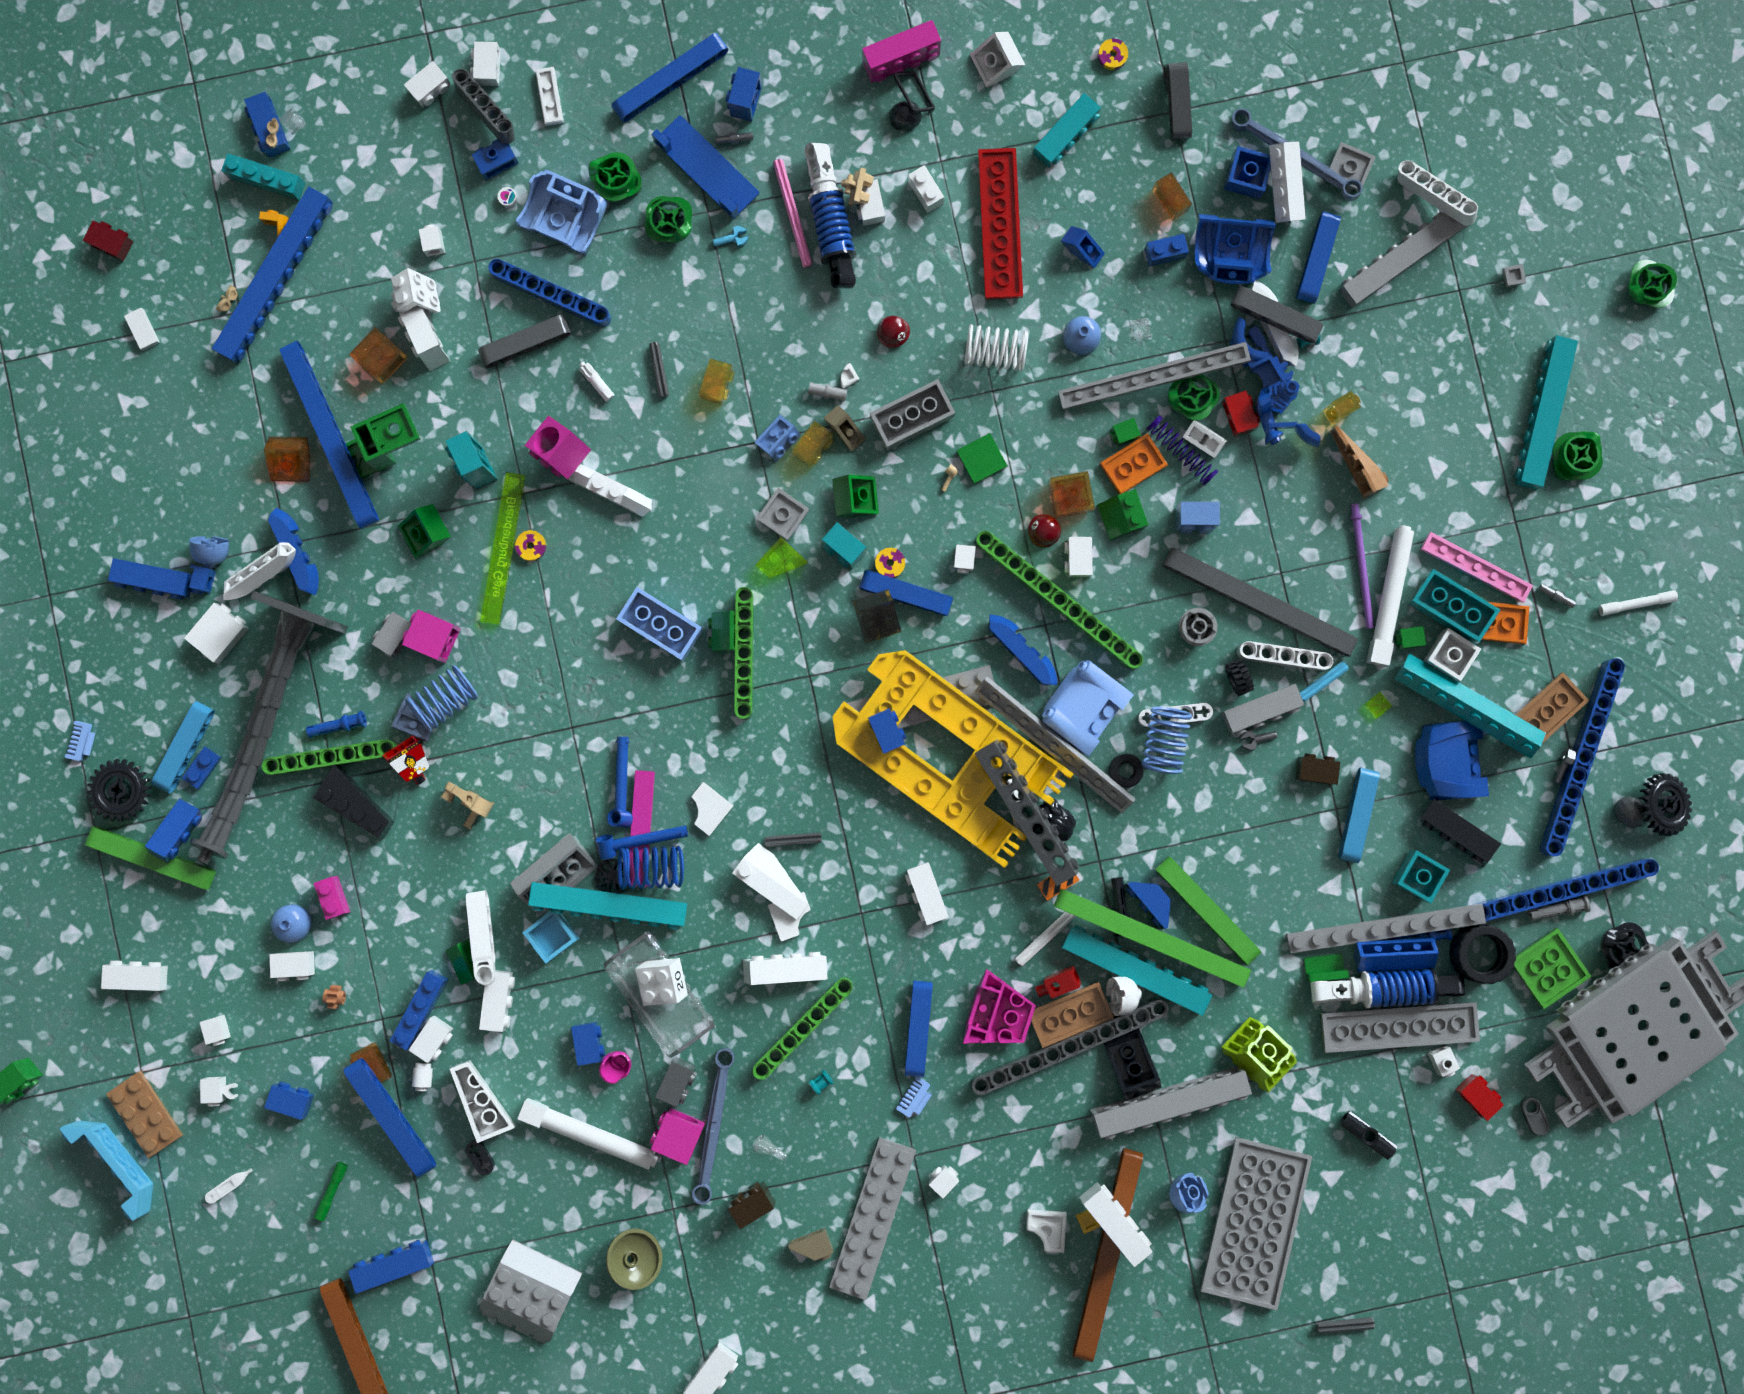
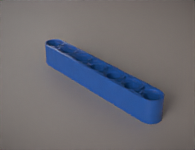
M718 33L710 35L616 99L611 107L622 122L631 120L726 55L729 50Z
M494 259L489 263L490 273L496 280L599 327H606L611 322V316L607 308L501 259ZM497 267H503L500 273L494 272ZM513 275H520V278L517 281L511 280ZM537 282V286L535 288H529L530 283ZM548 290H554L552 296H546ZM565 298H572L569 304H563ZM583 305L589 306L586 312H580V308ZM605 313L606 317L603 320H598V314Z
M360 1058L344 1068L345 1076L417 1177H421L434 1169L436 1162L367 1062Z

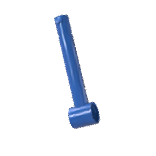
M617 737L615 742L617 743L615 809L608 813L607 821L611 826L628 828L633 821L632 814L626 811L628 743L630 742L629 737Z
M686 825L619 839H613L612 835L606 834L596 838V844L600 859H610L617 855L616 851L620 850L621 847L624 849L626 847L633 848L688 837Z

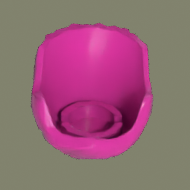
M614 1051L605 1055L599 1067V1073L603 1081L616 1084L620 1079L625 1078L631 1069V1059L622 1051Z

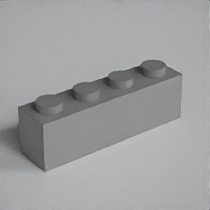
M1293 684L1223 711L1221 714L1229 734L1235 732L1236 735L1247 732L1246 728L1253 725V728L1265 725L1264 721L1267 719L1275 721L1283 718L1281 714L1288 712L1289 715L1300 711L1299 707L1303 706L1304 703L1297 685Z

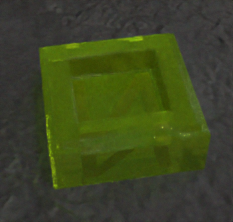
M1381 692L1375 694L1365 703V706L1376 719L1392 707Z

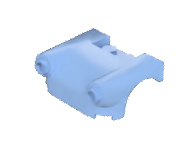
M547 169L540 171L536 175L534 174L529 181L530 191L526 204L520 215L516 218L517 225L567 245L570 249L587 256L609 202L590 188Z
M1081 661L1076 668L1074 667L1068 673L1043 709L1045 710L1042 715L1043 722L1055 733L1075 746L1082 754L1089 757L1100 742L1098 738L1117 711L1124 709L1134 694L1091 661Z

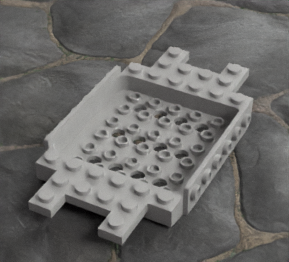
M1713 930L1688 949H1685L1682 942L1674 937L1659 947L1647 944L1638 953L1627 957L1621 965L1610 969L1608 974L1596 979L1590 987L1579 991L1577 996L1565 1001L1557 1009L1561 1016L1546 1026L1555 1043L1524 1065L1536 1082L1552 1072L1570 1100L1554 1110L1564 1127L1569 1128L1597 1107L1604 1118L1612 1124L1627 1115H1635L1727 1049L1725 1046L1739 1034L1727 1015L1744 1003V977L1728 986L1713 962L1712 958L1727 948L1717 931ZM1663 982H1668L1669 984L1666 992L1660 991V985ZM1677 997L1679 1000L1678 1005L1675 1008H1671L1670 1000ZM1635 1004L1637 1011L1635 1014L1630 1015L1628 1007ZM1683 1013H1687L1689 1016L1686 1023H1681L1679 1020ZM1641 1020H1646L1647 1027L1644 1030L1638 1029V1023ZM1599 1027L1605 1028V1034L1602 1037H1597L1596 1030ZM1696 1028L1698 1036L1695 1039H1691L1689 1033L1692 1029ZM1655 1035L1657 1038L1656 1044L1649 1046L1648 1038ZM1613 1042L1615 1050L1608 1053L1606 1046L1608 1043ZM1661 1051H1665L1667 1054L1664 1061L1658 1060V1054ZM1619 1058H1624L1625 1065L1622 1068L1616 1067V1061ZM1634 1074V1082L1627 1084V1075Z

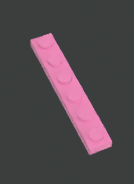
M1432 532L1427 535L1420 549L1521 603L1525 602L1533 587L1532 584Z

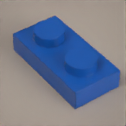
M203 747L182 779L196 789H200L222 757L208 747Z

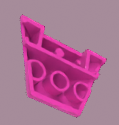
M986 969L977 986L966 1020L963 1044L1024 1043L1036 1005Z

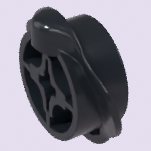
M1626 922L1607 930L1603 934L1600 947L1610 969L1618 967L1627 957L1635 955L1640 951L1634 944L1635 938L1640 944V949L1649 944L1643 929L1639 925ZM1628 933L1622 942L1614 941L1618 934ZM1622 945H1627V948L1632 952H1625ZM1612 947L1617 950V959L1612 953Z

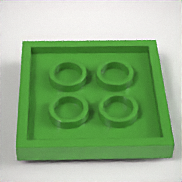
M1554 928L1519 952L1514 963L1515 971L1541 1009L1547 1008L1591 977L1558 928Z

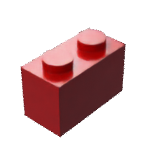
M1247 391L1225 397L1222 400V405L1234 437L1254 431L1259 427L1260 419L1258 414L1254 413L1252 408L1253 399L1251 395L1247 394Z
M1471 1074L1455 1090L1482 1119L1488 1121L1504 1106L1500 1101L1502 1097L1495 1090L1491 1091L1487 1087L1488 1082L1481 1075Z

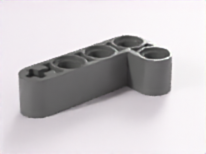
M1188 63L1165 64L1163 75L1164 81L1167 82L1171 139L1192 138Z

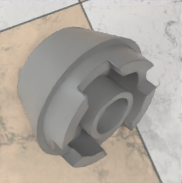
M1193 608L1185 612L1181 617L1179 631L1187 643L1194 646H1203L1214 639L1217 633V621L1208 610Z

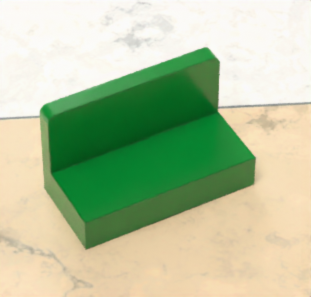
M470 939L447 949L446 953L461 985L474 980Z
M1340 953L1304 958L1306 981L1308 982L1349 978L1348 970L1344 969L1343 955Z

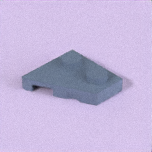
M407 693L391 727L428 742L432 732L426 730L407 705L406 698H412Z

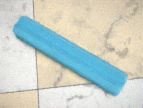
M1340 662L1302 690L1300 695L1303 702L1310 699L1348 671V666L1344 662Z

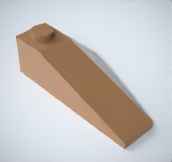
M1339 426L1330 430L1363 499L1389 486L1387 475Z

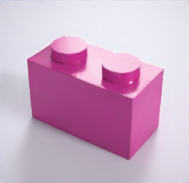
M332 876L314 883L326 920L350 913L338 876Z

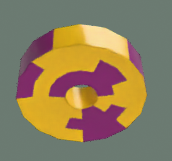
M1111 38L1101 44L1098 51L1099 63L1108 70L1120 69L1125 65L1128 58L1127 46L1119 39ZM1114 52L1116 56L1113 57L1110 53Z
M524 531L516 539V552L527 561H536L543 557L546 552V540L537 531ZM534 543V547L529 549L528 544Z
M892 547L885 548L876 556V570L879 574L896 578L904 571L905 557L898 549ZM892 560L894 562L893 566H888L887 561Z

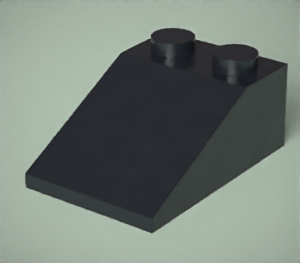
M1139 1028L1103 1043L1125 1101L1161 1088V1080Z

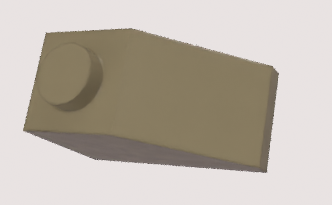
M836 406L824 417L833 432L851 452L866 440L849 414L839 406Z
M825 1227L791 1240L788 1244L790 1250L813 1260H827L834 1251Z

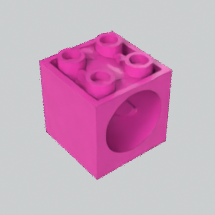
M549 415L525 444L530 450L529 455L537 461L540 458L539 463L546 469L551 467L550 471L557 477L562 475L567 480L591 451L574 433Z
M417 610L411 616L409 630H406L403 634L402 645L446 663L461 628L421 610Z
M670 1107L667 1112H663L657 1125L660 1126V1129H656L650 1140V1143L653 1144L651 1150L687 1165L706 1122Z

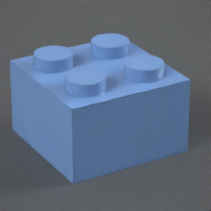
M1180 502L1175 507V530H1180V533L1189 534L1192 531H1199L1200 534H1209L1220 525V502Z

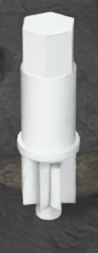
M584 362L580 363V372L587 381L592 384L606 402L611 400L615 395L600 378L599 374L588 362L586 364Z

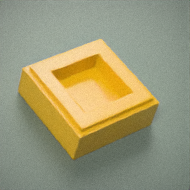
M1088 1210L1076 1214L1084 1234L1101 1227Z

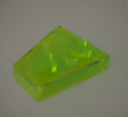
M780 537L755 566L770 579L807 565L808 561Z

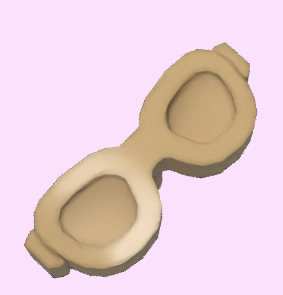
M272 118V121H269L267 124V129L271 134L266 137V142L271 148H275L278 143L276 134L279 124L276 118Z
M229 285L225 296L221 295L223 300L219 302L215 309L222 312L228 311L231 308L230 301L235 300L238 296L234 286Z

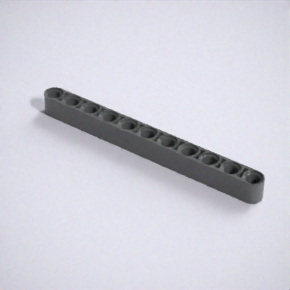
M1170 548L1162 566L1341 655L1350 657L1357 644L1358 638L1178 549Z
M1153 999L1137 1006L1130 1014L1114 1016L1111 1020L979 1074L972 1079V1089L978 1095L987 1094L1161 1019L1167 1015L1168 1006L1160 999ZM1161 1003L1163 1010L1160 1013H1155L1154 1006ZM1139 1011H1144L1145 1018L1142 1021L1136 1020V1014ZM1126 1019L1127 1026L1120 1029L1118 1027L1119 1020ZM1105 1026L1109 1027V1034L1107 1036H1101V1028ZM1086 1034L1092 1036V1041L1089 1044H1084L1082 1041L1083 1036ZM1067 1042L1074 1043V1049L1070 1052L1065 1051L1064 1048ZM1051 1049L1056 1050L1057 1053L1054 1059L1047 1058V1052ZM1032 1057L1039 1059V1063L1035 1067L1029 1066V1060ZM1012 1066H1021L1020 1073L1016 1075L1012 1074ZM1002 1073V1081L995 1082L993 1080L994 1074ZM979 1080L986 1083L982 1090L975 1088V1084Z

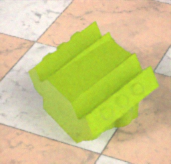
M1251 1017L1221 1047L1223 1054L1231 1057L1232 1062L1243 1069L1250 1080L1257 1082L1259 1088L1268 1093L1297 1063L1295 1055L1291 1052L1292 1048L1270 1026H1264L1258 1020Z

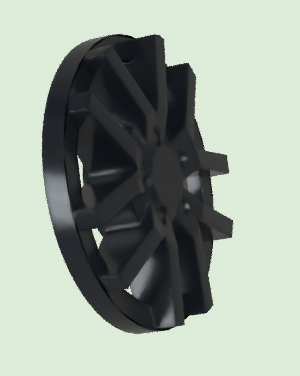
M618 859L604 860L598 865L594 880L602 892L620 894L624 891L622 889L618 890L619 880L618 870H616ZM609 862H614L612 867L610 866ZM604 865L608 868L607 871L603 868ZM604 878L605 882L600 884L599 879ZM607 884V890H605L602 886ZM611 885H613L614 892H611Z

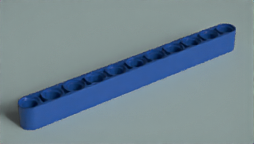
M296 340L280 348L282 358L357 525L360 529H364L378 522L377 512L301 344Z
M1619 658L1605 660L1601 664L1572 749L1576 751L1573 765L1569 764L1540 844V851L1545 856L1556 857L1561 855L1564 850L1625 670V664ZM1611 663L1616 667L1614 672L1610 669ZM1605 681L1610 685L1608 690L1604 687ZM1599 699L1603 701L1602 708L1598 706ZM1593 717L1597 719L1596 726L1592 724ZM1587 735L1591 737L1590 744L1585 740ZM1580 753L1585 755L1584 762L1579 758ZM1574 771L1579 773L1578 780H1575L1573 777ZM1568 789L1573 791L1572 798L1567 796ZM1562 807H1565L1567 810L1566 816L1561 814ZM1556 825H1559L1561 828V832L1558 835L1555 833ZM1551 843H1553L1555 847L1552 853L1549 851V845Z
M1638 859L1476 904H1483L1485 920L1489 921L1654 876L1659 871V864L1654 859ZM1646 863L1649 864L1648 872L1644 869ZM1628 867L1631 870L1629 877L1626 876V869ZM1609 873H1611L1613 876L1611 882L1607 880V875ZM1591 877L1594 880V885L1592 887H1590L1588 883ZM1571 883L1576 885L1574 892L1570 890ZM1554 887L1557 889V895L1555 897H1553L1551 894V891ZM1534 893H1538L1539 899L1537 902H1534L1533 900ZM1517 897L1520 899L1519 907L1514 905ZM1500 902L1502 910L1497 912L1496 904Z

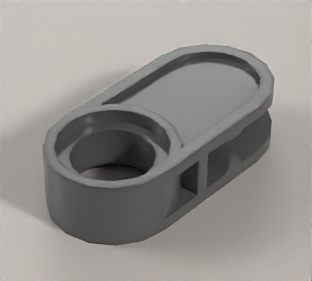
M1532 1097L1524 1098L1521 1101L1520 1108L1529 1130L1540 1136L1546 1134L1550 1126L1541 1103ZM1533 1101L1536 1106L1535 1110L1528 1112L1526 1105L1528 1102Z

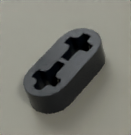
M476 1140L471 1141L466 1147L467 1156L479 1174H490L495 1168L492 1156L482 1141L479 1143ZM472 1144L480 1147L478 1150L480 1157L476 1152H471ZM481 1158L485 1163H490V1166L488 1167L489 1170H487L486 1168H481V1166L483 1165Z

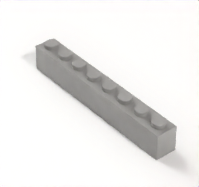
M1442 211L1432 218L1433 222L1430 224L1425 222L1417 229L1419 232L1414 235L1412 233L1408 234L1402 239V244L1399 246L1395 244L1387 250L1388 254L1384 257L1382 255L1376 257L1372 261L1373 265L1370 267L1365 265L1357 271L1358 275L1352 278L1350 276L1344 280L1339 292L1350 307L1354 308L1463 230L1467 225L1459 223Z

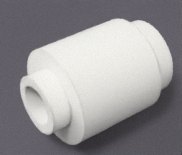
M415 1063L412 1074V1087H415V1091H427V1088L431 1087L433 1073L431 1063Z

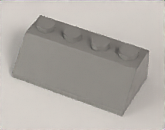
M569 833L510 884L517 896L528 905L531 882L574 888L598 867V863L582 844ZM543 908V911H535V912H536L539 916H541V915H542L544 912H546L549 908Z

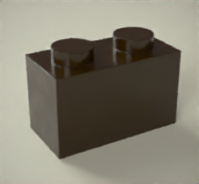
M1304 753V757H1298L1295 780L1338 785L1341 762L1335 761V757L1323 756V759H1318L1314 754Z

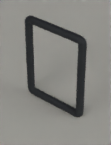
M915 71L895 73L893 75L912 112L919 113L935 110L931 98ZM914 75L931 107L915 109L898 77Z

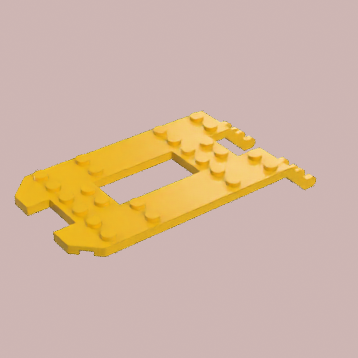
M906 650L878 654L867 671L882 682L860 712L843 701L832 718L836 744L1005 868L1008 865V861L997 855L998 852L1003 849L1005 853L1013 857L1015 853L1005 847L1004 844L1008 843L1018 851L1020 846L1010 841L1009 837L1012 833L1017 835L1022 841H1025L1027 837L984 805L996 787L974 753L996 739L999 742H1003L1007 748V755L1017 764L1018 773L1026 778L1028 789L1050 805H1052L1054 799L1043 792L1048 786L1057 795L1061 792L1050 783L1051 780L1063 788L1066 786V783L1055 777L1057 772H1062L1068 779H1071L1074 774L1043 753ZM915 705L972 747L974 751L954 779L950 780L904 745L883 753L867 717L890 708V711H895L899 721L896 722L898 726L910 708ZM994 757L995 765H1002V760L999 757Z

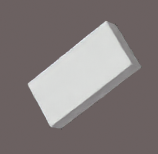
M139 308L124 316L140 350L144 351L160 343L144 309Z

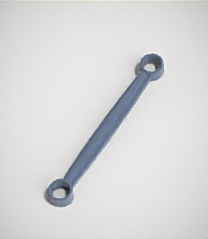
M1239 108L1234 111L1231 119V125L1234 129L1238 131L1246 129L1268 145L1289 142L1253 121L1247 109ZM1237 115H1244L1248 121L1245 124H1238L1235 122V117ZM1300 149L1302 167L1341 189L1344 199L1354 201L1359 198L1362 192V184L1359 180H1346L1328 166ZM1348 185H1355L1358 188V193L1350 195L1346 192L1345 188Z
M721 1048L715 1056L718 1069L708 1114L699 1182L692 1192L693 1200L700 1205L708 1203L712 1196V1189L709 1183L721 1127L728 1070L735 1060V1054L729 1048ZM727 1051L732 1055L730 1064L723 1065L719 1062L718 1055L721 1052ZM699 1187L706 1188L709 1192L708 1198L705 1200L697 1199L695 1196L696 1189Z

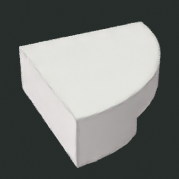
M850 363L846 365L841 374V386L843 389L860 381Z

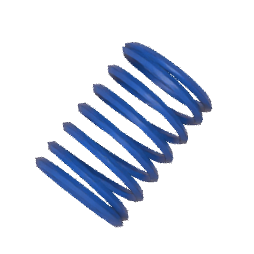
M655 846L652 848V884H650L648 878V849L646 847L643 848L644 878L642 885L639 880L638 848L635 847L633 850L635 874L633 885L629 877V849L627 847L625 849L620 848L618 853V880L622 890L626 888L627 884L632 890L636 885L643 889L646 884L652 889L655 883L658 888H662L664 884L671 888L674 883L678 888L682 886L684 860L680 846L676 848L672 846L670 850L672 872L670 884L667 879V849L665 846L661 849L663 874L661 885L657 877L658 851ZM678 852H679V859H680V880H678V873H677V854H678ZM622 857H623V872H624V874H623V881H622Z

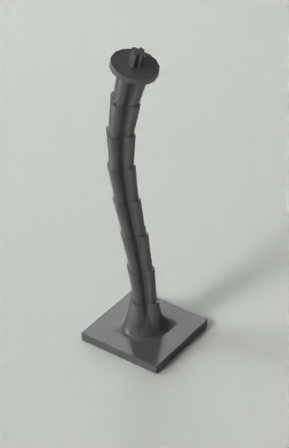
M253 591L251 599L280 610V618L275 636L276 644L264 669L266 672L255 697L256 703L245 728L247 731L237 752V760L224 785L226 788L211 814L213 816L199 840L192 838L190 841L192 846L202 850L197 861L207 865L212 855L223 859L228 857V853L224 851L225 845L234 823L237 824L246 797L250 795L258 767L262 765L268 738L272 736L277 711L281 708L287 679L291 677L297 651L302 648L310 632L317 624L342 633H346L348 626Z

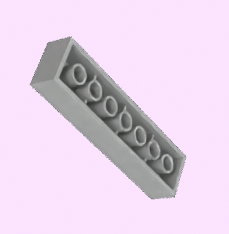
M1237 1066L1161 1088L1127 1101L1120 1100L1090 1109L1096 1132L1100 1138L1104 1137L1106 1140L1116 1137V1134L1123 1132V1134L1132 1133L1135 1131L1134 1128L1142 1126L1143 1129L1152 1127L1154 1122L1161 1121V1123L1172 1121V1117L1178 1115L1182 1118L1191 1115L1192 1111L1204 1112L1210 1109L1209 1106L1216 1104L1218 1107L1224 1106L1233 1099H1236V1101L1245 1100L1248 1098L1247 1095L1252 1094L1246 1072Z

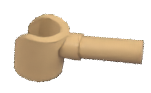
M950 465L945 470V473L949 476L941 489L946 492L950 482L958 473L953 465Z

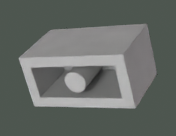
M392 612L385 617L381 630L374 634L372 645L396 658L403 647V634L406 630H409L411 623L397 613Z

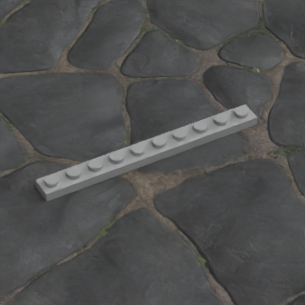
M1244 342L1059 390L1063 410L1249 363L1251 359L1247 343Z
M986 677L975 689L974 692L1120 813H1123L1134 802L1135 798L989 677Z
M1480 903L1288 933L1287 940L1290 953L1355 944L1357 942L1484 924L1486 920L1483 904Z

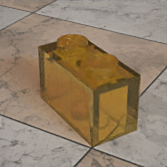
M710 358L699 392L701 399L721 405L723 400H727L729 395L727 387L729 382H733L735 375L731 364Z
M1351 390L1331 402L1323 411L1332 426L1360 409L1361 401Z
M814 420L792 449V454L811 468L813 464L817 465L821 460L822 456L820 454L823 450H828L833 444V434Z

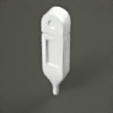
M252 1168L248 1171L232 1175L205 1195L206 1202L209 1204L215 1203L240 1186L245 1181L247 1175L253 1171Z

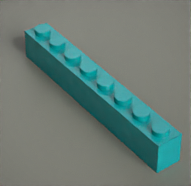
M1556 335L1546 343L1545 351L1547 353L1540 367L1543 370L1536 383L1538 391L1533 397L1532 405L1534 407L1527 421L1529 428L1523 437L1525 445L1519 454L1520 466L1517 467L1514 475L1516 485L1535 490L1544 487L1578 340Z
M1411 654L1401 664L1394 678L1398 682L1530 759L1541 747L1546 733Z
M531 882L527 905L532 906L531 910L543 911V908H549L551 913L563 914L564 910L571 911L570 915L582 917L583 913L590 914V918L595 919L609 916L610 921L621 922V918L629 919V923L640 924L641 921H646L648 926L660 927L661 923L668 924L667 928L679 930V926H684L687 903L536 882Z
M1078 925L1075 928L1069 927L1060 946L1061 948L1121 977H1128L1137 985L1201 1016L1204 1015L1212 998V994L1208 993V988L1200 984L1195 987L1190 984L1192 980L1181 976L1179 979L1173 976V971L1165 967L1160 970L1155 967L1157 963L1148 959L1144 962L1138 959V954L1130 950L1125 953L1120 950L1122 947L1113 942L1110 945L1103 942V937L1095 933L1093 936L1086 934V929Z

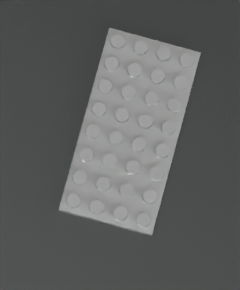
M1235 1137L1201 1282V1292L1278 1310L1312 1161L1311 1155Z

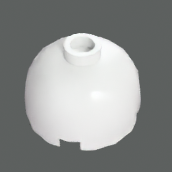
M1120 976L1108 979L1106 996H1110L1111 1002L1108 1005L1111 1012L1115 1016L1127 1015L1137 1008L1141 999V990L1132 979Z

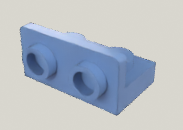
M779 415L755 440V444L767 453L774 462H777L797 442L801 434L793 424Z

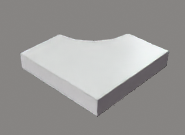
M703 782L692 795L698 807V818L694 824L710 836L732 809L733 805Z
M802 892L801 894L803 895V897H804L805 900L807 901L805 892ZM774 903L768 905L781 941L799 935L798 926L800 919L811 910L808 903L806 909L796 920Z
M1027 1209L1026 1230L1034 1232L1041 1238L1044 1251L1064 1253L1067 1213Z

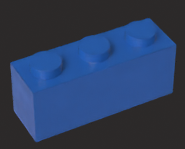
M262 92L244 99L246 104L244 110L248 118L252 119L253 124H251V128L254 134L259 137L260 141L257 143L261 152H265L269 157L290 150L269 95L266 92ZM272 118H276L279 124L276 134L278 143L275 148H271L266 142V137L271 134L267 129V124L269 121H272Z
M179 798L145 845L146 850L150 854L169 863L179 853L181 844L188 841L192 829L200 824L202 820L200 810Z

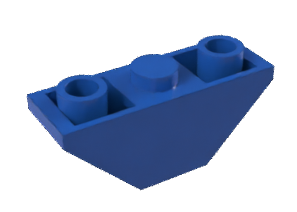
M1128 881L1126 883L1128 887L1126 891L1133 899L1137 897L1141 902L1138 905L1145 913L1149 912L1153 916L1151 921L1156 927L1168 928L1170 898L1158 884Z

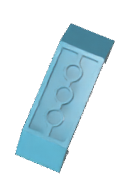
M75 1121L60 1128L62 1137L67 1142L73 1144L86 1139L91 1147H95L99 1152L100 1159L110 1166L112 1174L119 1178L123 1183L124 1189L133 1195L121 1205L123 1213L128 1219L134 1221L150 1212L153 1182L106 1123Z

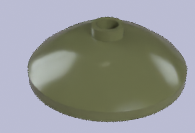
M628 1229L619 1233L611 1241L607 1249V1271L611 1279L622 1288L638 1290L647 1287L657 1278L662 1267V1250L658 1241L652 1234L642 1229ZM628 1256L632 1258L630 1263L627 1261Z

